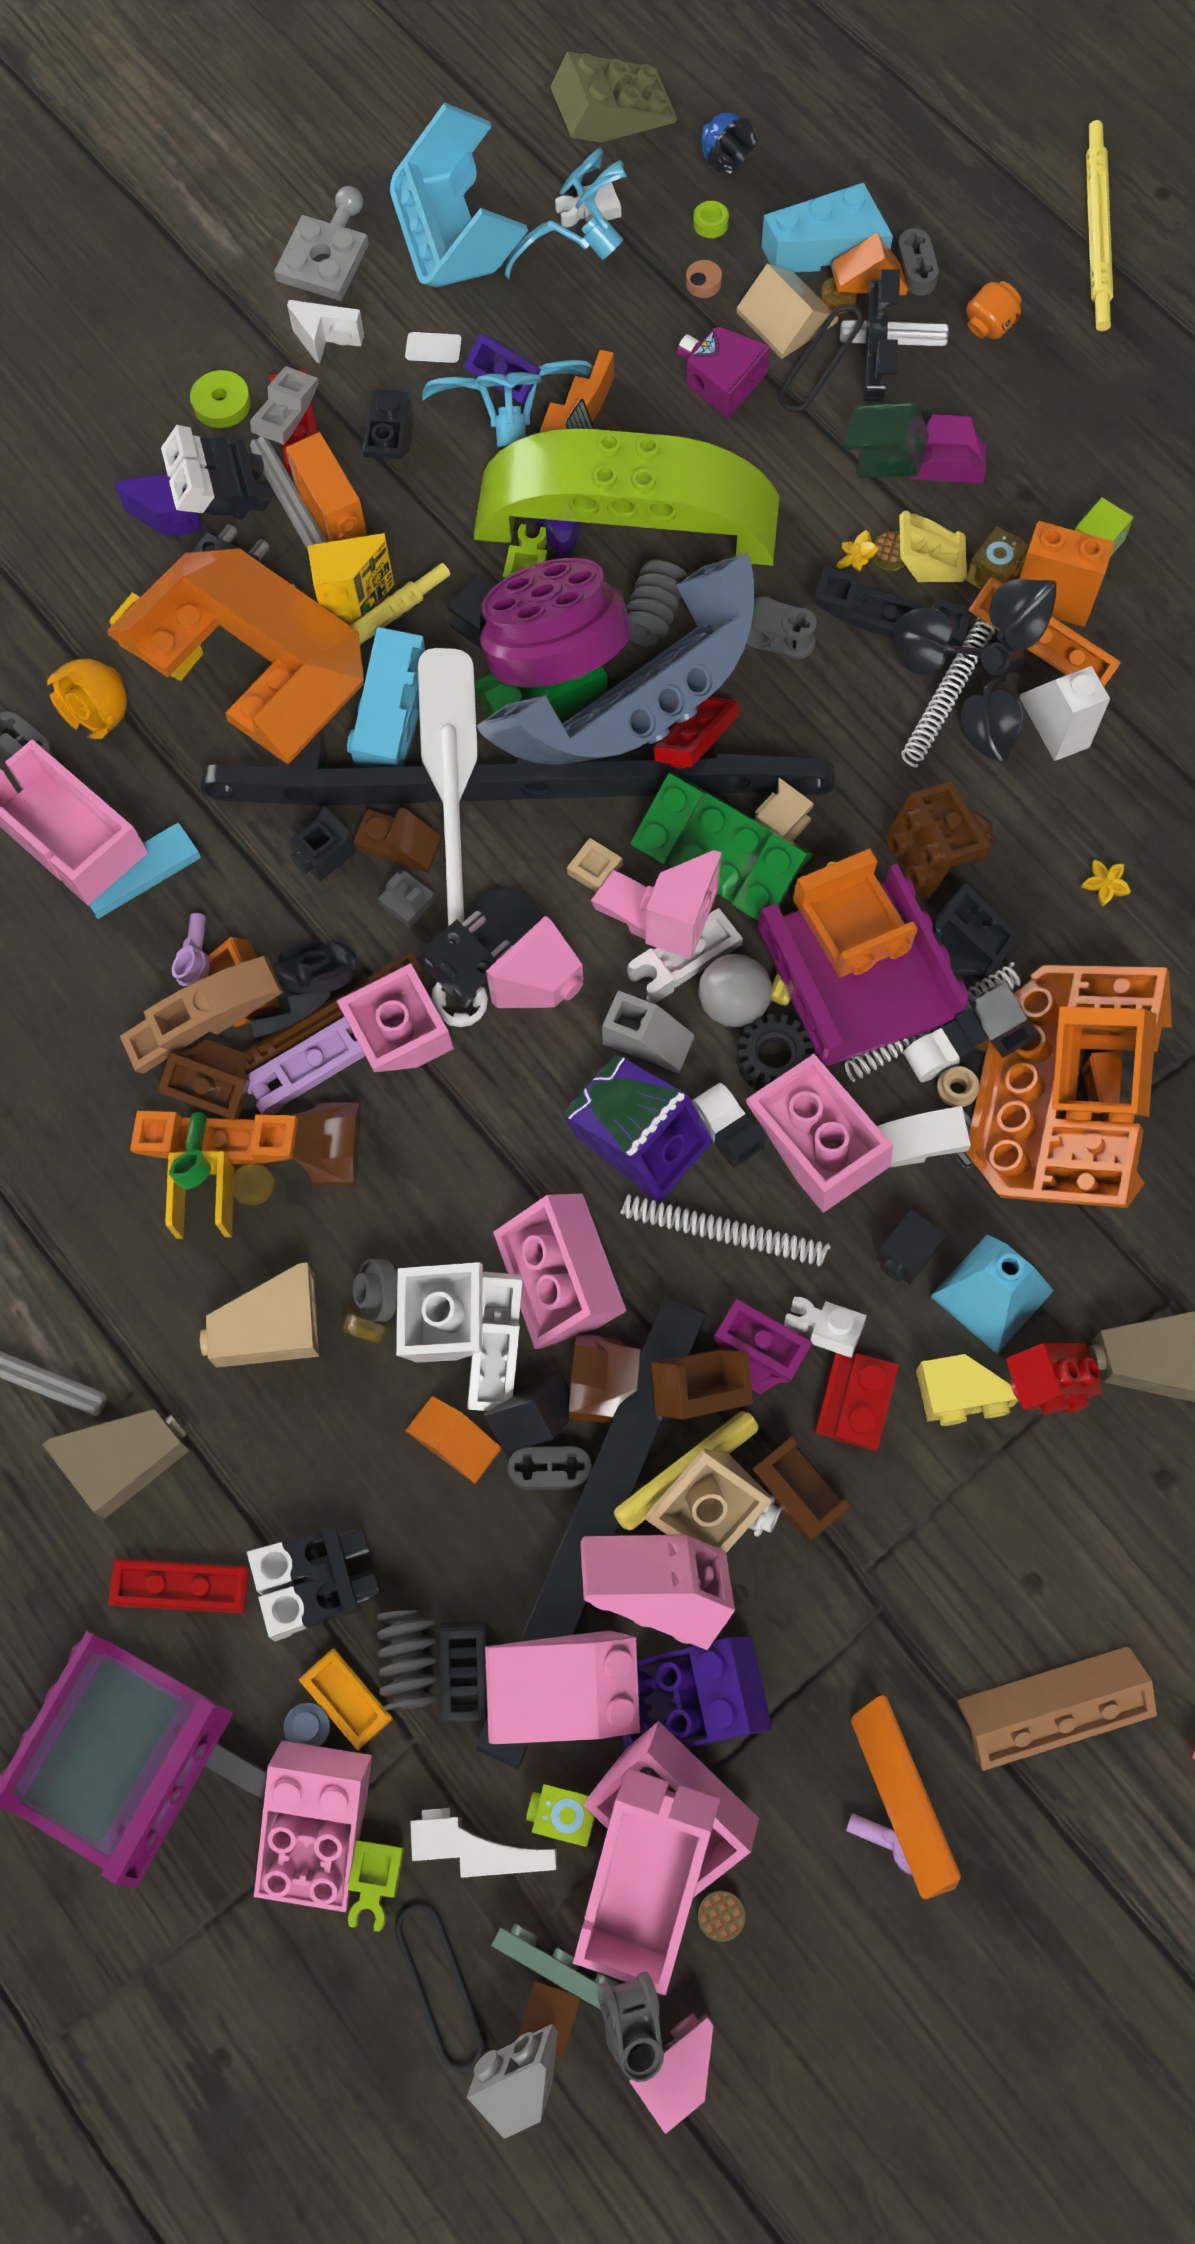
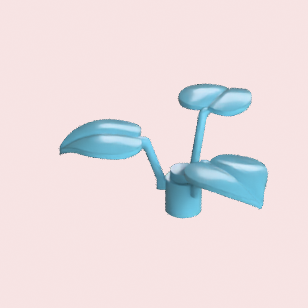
M600 147L595 150L582 165L572 172L559 193L562 196L572 185L575 186L581 196L575 207L578 210L585 203L593 216L581 228L585 236L582 238L552 220L542 223L527 234L512 251L505 266V276L508 279L518 256L537 238L553 230L575 241L584 250L590 245L602 261L619 246L623 238L607 219L602 216L594 200L600 188L617 179L627 177L623 168L624 163L621 160H618L604 170L586 190L581 185L583 175L600 169L603 155L602 148Z
M564 360L538 366L541 369L539 375L516 372L506 376L503 374H487L479 376L477 379L466 377L438 378L426 383L422 392V399L425 400L437 392L456 387H468L479 390L491 418V427H496L497 448H506L513 442L526 437L525 425H530L531 407L537 383L541 382V376L546 374H574L590 379L593 365L582 360ZM534 384L525 402L523 414H521V407L513 406L511 389L515 385ZM504 386L506 407L498 408L499 415L495 412L486 387Z

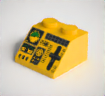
M385 533L307 546L318 604L348 625H351L376 607L394 586Z

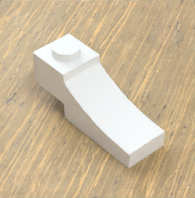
M483 1272L482 1352L471 1355L468 1410L489 1411L513 1397L520 1327L519 1312L523 1281L521 1275Z
M450 1808L422 1810V1820L410 1821L412 1861L460 1857L461 1878L558 1869L557 1849L518 1848L487 1840L463 1828L462 1817L450 1818Z

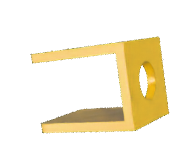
M224 1151L202 1152L212 1167L209 1175L217 1174L215 1224L224 1237H232L234 1166ZM186 1152L168 1154L165 1223L176 1239L184 1238L186 1190L181 1189L169 1175V1170L174 1161Z

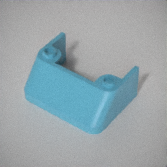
M445 102L397 167L390 184L391 198L418 280L422 284L434 288L494 273L528 232L527 225L482 208L471 219L464 194L474 184L477 176L472 152L492 126L490 121Z

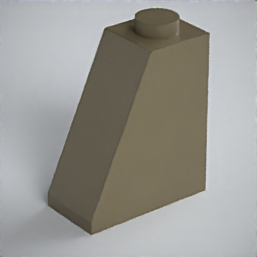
M1195 1311L1101 1330L1092 1339L1093 1345L1089 1347V1355L1098 1365L1103 1382L1195 1402Z
M155 1409L53 1437L42 1444L92 1511L104 1519L190 1451L182 1441L187 1432L172 1414L164 1418Z

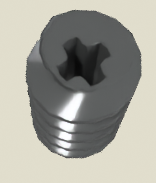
M652 559L647 561L641 568L640 577L635 583V590L631 593L630 602L626 606L632 625L629 640L649 647L654 646L657 643V639L665 638L668 635V625L673 622V613L679 607L678 600L682 598L676 585L688 577L686 572L679 566L659 559Z
M394 1611L378 1614L377 1620L390 1624V1626L377 1632V1638L391 1643V1645L378 1651V1657L392 1662V1664L379 1670V1676L391 1680L392 1683L379 1690L381 1696L393 1700L392 1703L383 1706L380 1710L421 1708L439 1700L437 1694L425 1691L426 1686L438 1681L437 1676L424 1672V1668L437 1662V1658L423 1653L424 1648L436 1643V1638L422 1635V1630L435 1625V1620L421 1616L420 1611Z

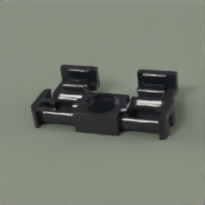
M881 269L879 280L870 279L867 295L868 314L864 402H883L886 385H880L882 376L896 375L898 340L887 339L888 316L882 315L884 307L899 305L900 269Z

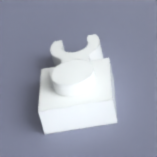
M611 182L598 190L594 200L602 216L607 221L621 217V205ZM590 185L584 186V190H586ZM578 191L575 198L564 195L555 199L556 212L561 213L562 227H571L579 219L585 218L587 223L593 217L585 203L578 210L575 207L581 197Z
M794 1297L791 1312L802 1316L798 1317L787 1313L784 1326L797 1334L812 1333L811 1342H813V1345L852 1358L867 1315L825 1301L822 1310L815 1308L809 1300L802 1297Z

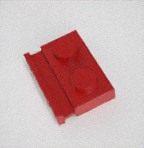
M835 1352L815 1435L834 1438L836 1441L877 1451L899 1365L858 1353L853 1354L851 1358Z

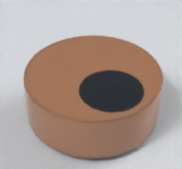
M699 260L688 267L686 271V288L692 295L699 298H708L720 290L722 271L716 263L709 260Z

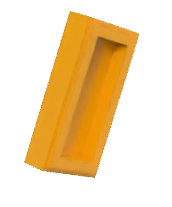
M334 1648L298 1679L357 1750L362 1749L394 1719L387 1710H380L383 1705Z

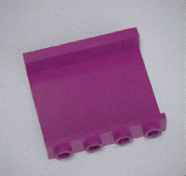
M898 864L889 867L885 882L880 885L905 924L914 922L918 930L912 947L906 954L896 959H891L890 957L882 959L862 974L855 975L852 972L839 978L800 911L783 916L777 904L761 910L757 929L811 1043L825 1067L944 1026L955 1020V1016L964 1011L968 1002L965 984L961 979H956L950 967V957L947 949L943 944H938L932 932L931 918L925 910L920 909L915 899L913 883L908 876H903Z

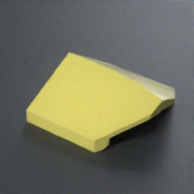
M907 510L903 511L899 515L900 558L917 582H963L967 579L965 535L959 531L953 533L930 519L917 514H910Z

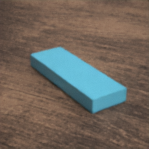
M179 822L144 842L143 845L148 854L89 905L98 919L201 858L198 850Z

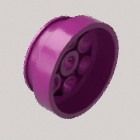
M584 558L554 559L517 571L494 586L482 603V613L487 622L482 629L480 642L490 671L498 681L515 687L554 685L587 674L617 655L628 642L632 632L631 621L621 591L616 586L605 582V576L600 565Z

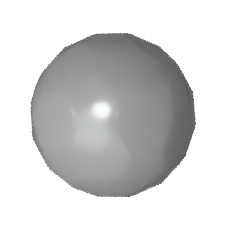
M728 954L715 959L706 968L700 978L698 995L702 1008L712 1020L726 1027H743L753 1023L755 1019L764 1014L771 1002L772 984L768 972L757 960L745 954Z

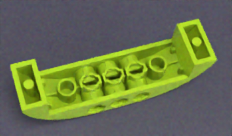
M598 429L551 430L533 434L513 442L499 451L488 463L483 472L474 540L511 543L515 517L737 535L736 556L747 553L751 564L773 566L780 496L767 477L750 462L731 451L710 443L670 435Z

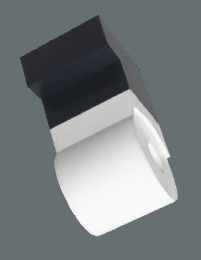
M968 1008L956 1015L955 1020L913 1042L904 1050L903 1054L919 1081L926 1082L941 1075L943 1071L950 1067L961 1066L987 1052L989 1038L971 1009Z
M718 1083L692 1100L712 1141L732 1168H735L764 1149L766 1134L757 1123L753 1124L738 1105L731 1092L722 1083Z

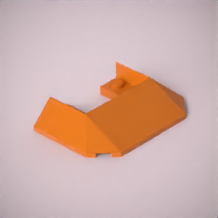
M240 548L185 553L107 630L110 637L167 678L219 625L268 659L273 664L225 714L229 723L286 764H289L364 685L359 632Z
M1043 965L1030 975L1031 981L1014 993L1039 1038L1004 1058L1001 1057L989 1039L969 1133L971 1146L966 1151V1154L1000 1198L1128 1208L1145 1184L1137 1172L1144 1130L1137 1123L1066 1119V1112L1052 1109L1059 1007L1146 1009L1157 1014L1154 1052H1158L1162 1027L1172 1028L1169 970L1164 967ZM1082 1028L1078 1084L1085 1049L1135 1051L1137 1030Z

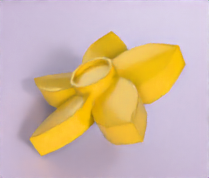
M867 530L859 534L854 543L842 542V549L847 555L836 566L838 569H843L852 564L855 570L860 571L862 566L868 563V559L876 554L879 549L872 543L870 533Z
M1094 859L1092 871L1095 877L1088 878L1081 887L1087 890H1099L1097 897L1103 907L1112 899L1113 895H1129L1131 891L1128 884L1120 879L1124 871V864H1115L1108 871L1104 864Z

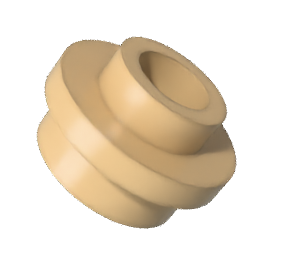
M954 1066L946 1069L940 1075L937 1082L939 1097L943 1102L952 1107L970 1105L979 1093L980 1086L977 1076L965 1067ZM959 1083L964 1087L965 1092L955 1093L951 1090L950 1085Z

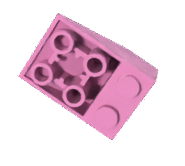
M688 1535L584 1536L581 1540L584 1600L590 1602L598 1609L612 1611L633 1620L640 1626L654 1628L673 1636L682 1643H691L705 1650H708L735 1611L727 1555L724 1550Z
M281 1741L267 1770L254 1897L346 1912L350 1896V1890L347 1889L356 1840H360L372 1755Z

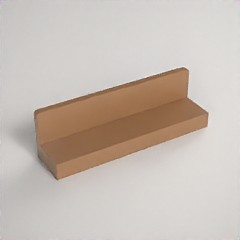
M1129 1647L1120 1648L958 1700L959 1708L971 1729L976 1760L982 1771L1157 1716L1152 1680Z

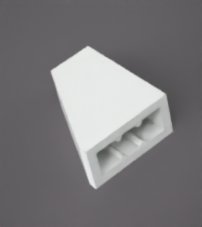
M1090 666L1024 692L1020 695V700L1053 760L1056 761L1090 748L1110 697L1094 669Z

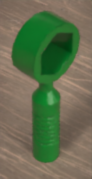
M197 1112L191 1115L186 1140V1150L188 1152L177 1158L169 1170L171 1178L184 1190L201 1184L208 1177L212 1169L210 1162L201 1152L207 1124V1117L203 1113Z

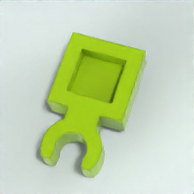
M526 524L519 526V546H509L502 577L503 580L517 571L548 560L547 550H543L547 544L545 527L540 528V533L536 538H528Z
M356 1840L347 1890L361 1892L359 1901L350 1909L348 1915L349 1927H357L360 1913L364 1909H370L376 1918L374 1931L380 1932L384 1928L386 1911L381 1904L382 1896L396 1897L404 1854L403 1847Z

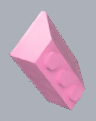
M583 1193L546 1195L493 1232L508 1274H518L522 1277L520 1309L535 1349H541L575 1337L577 1334L597 1329L627 1311Z
M659 1721L625 1749L584 1803V1807L608 1829L615 1800L627 1768L668 1781L667 1790L676 1793L678 1785L721 1799L694 1897L751 1853L759 1822V1817Z

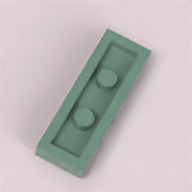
M514 1923L511 1931L505 1927L500 1928L491 1945L492 1947L599 2009L598 1986L604 1983H608L610 1987L620 1984L599 1972L595 1980L578 1970L579 1965L573 1964L574 1956L556 1947L553 1955L537 1947L536 1944L540 1937L517 1923Z

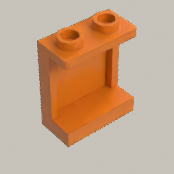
M1039 521L1036 524L1019 579L1055 581L1057 587L1052 617L1085 627L1104 578L1114 542Z
M870 848L798 878L793 895L794 903L839 978L852 972L855 975L862 974L871 969L876 962L887 957L896 959L903 956L911 949L918 930L914 922L907 924L903 922L874 875L878 861Z

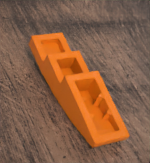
M599 350L590 379L575 376L565 406L550 402L539 433L567 429L566 419L580 399H584L592 422L594 421L614 380V353Z

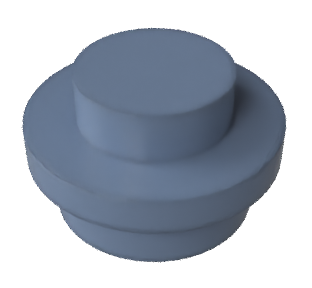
M303 1703L295 1706L288 1713L284 1721V1734L287 1741L320 1747L327 1740L330 1733L329 1716L322 1707L313 1703Z

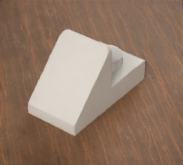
M295 300L288 301L287 307L292 329L317 363L321 362L326 342L361 347L364 331L360 310Z

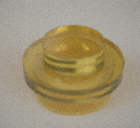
M259 1164L242 1166L235 1172L231 1180V1190L235 1198L242 1204L249 1206L265 1202L271 1196L274 1189V1180L267 1168Z

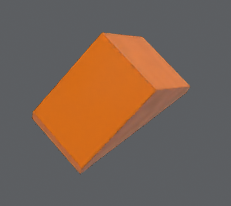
M878 232L832 262L831 269L838 292L868 293L870 279L879 280L881 269H900L899 295L907 294L908 286L901 264Z
M433 1396L405 1430L406 1433L474 1484H476L502 1449L462 1412Z

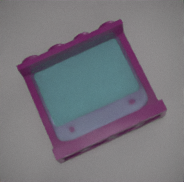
M86 1631L82 1640L73 1647L69 1655V1662L57 1683L48 1690L44 1699V1705L34 1723L23 1733L19 1743L20 1747L9 1766L0 1774V1809L14 1812L103 1869L101 1876L112 1883L137 1889L234 1712L112 1642Z

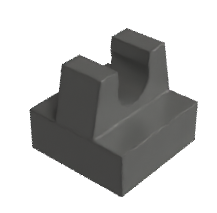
M404 870L401 875L397 872L386 884L385 892L378 898V901L382 908L408 928H411L436 901L435 893Z

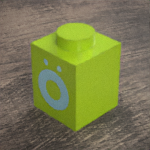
M1102 497L1077 525L1075 531L1113 541L1112 556L1125 541L1134 517Z
M543 1784L542 1793H532L526 1820L534 1822L532 1833L588 1847L595 1816L584 1807V1803L589 1796Z

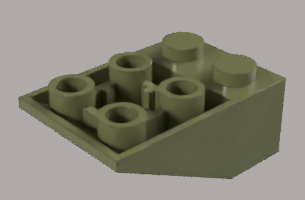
M567 51L550 86L569 134L574 139L602 143L672 124L677 120L675 111L656 68L648 64L639 65L623 62L620 59H606L595 57L588 53L579 54Z

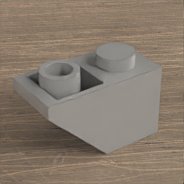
M619 990L602 1025L603 1045L676 1073H680L695 1038L692 1032L658 1005Z
M553 2024L534 2033L527 2032L514 2043L498 2051H488L478 2060L474 2067L475 2075L467 2099L504 2139L541 2122L553 2083L558 2030Z

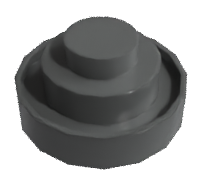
M367 1259L362 1264L359 1274L354 1280V1301L364 1319L370 1322H387L392 1318L397 1309L398 1273L388 1259Z

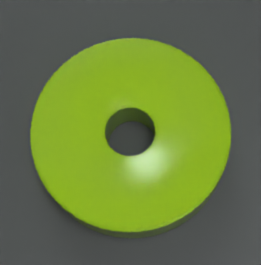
M217 370L201 376L194 383L190 392V401L196 417L203 424L213 428H227L238 424L247 416L251 407V398L246 382L238 374L231 371Z

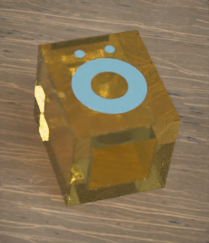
M997 526L972 558L966 581L980 589H983L990 577H993L1002 584L1012 581L1023 568L1029 544L1022 541L1016 534L1008 533Z

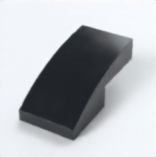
M290 992L283 994L286 1010L246 1018L249 1034L255 1038L284 1029L300 1021L319 1008L330 997V992L321 994Z

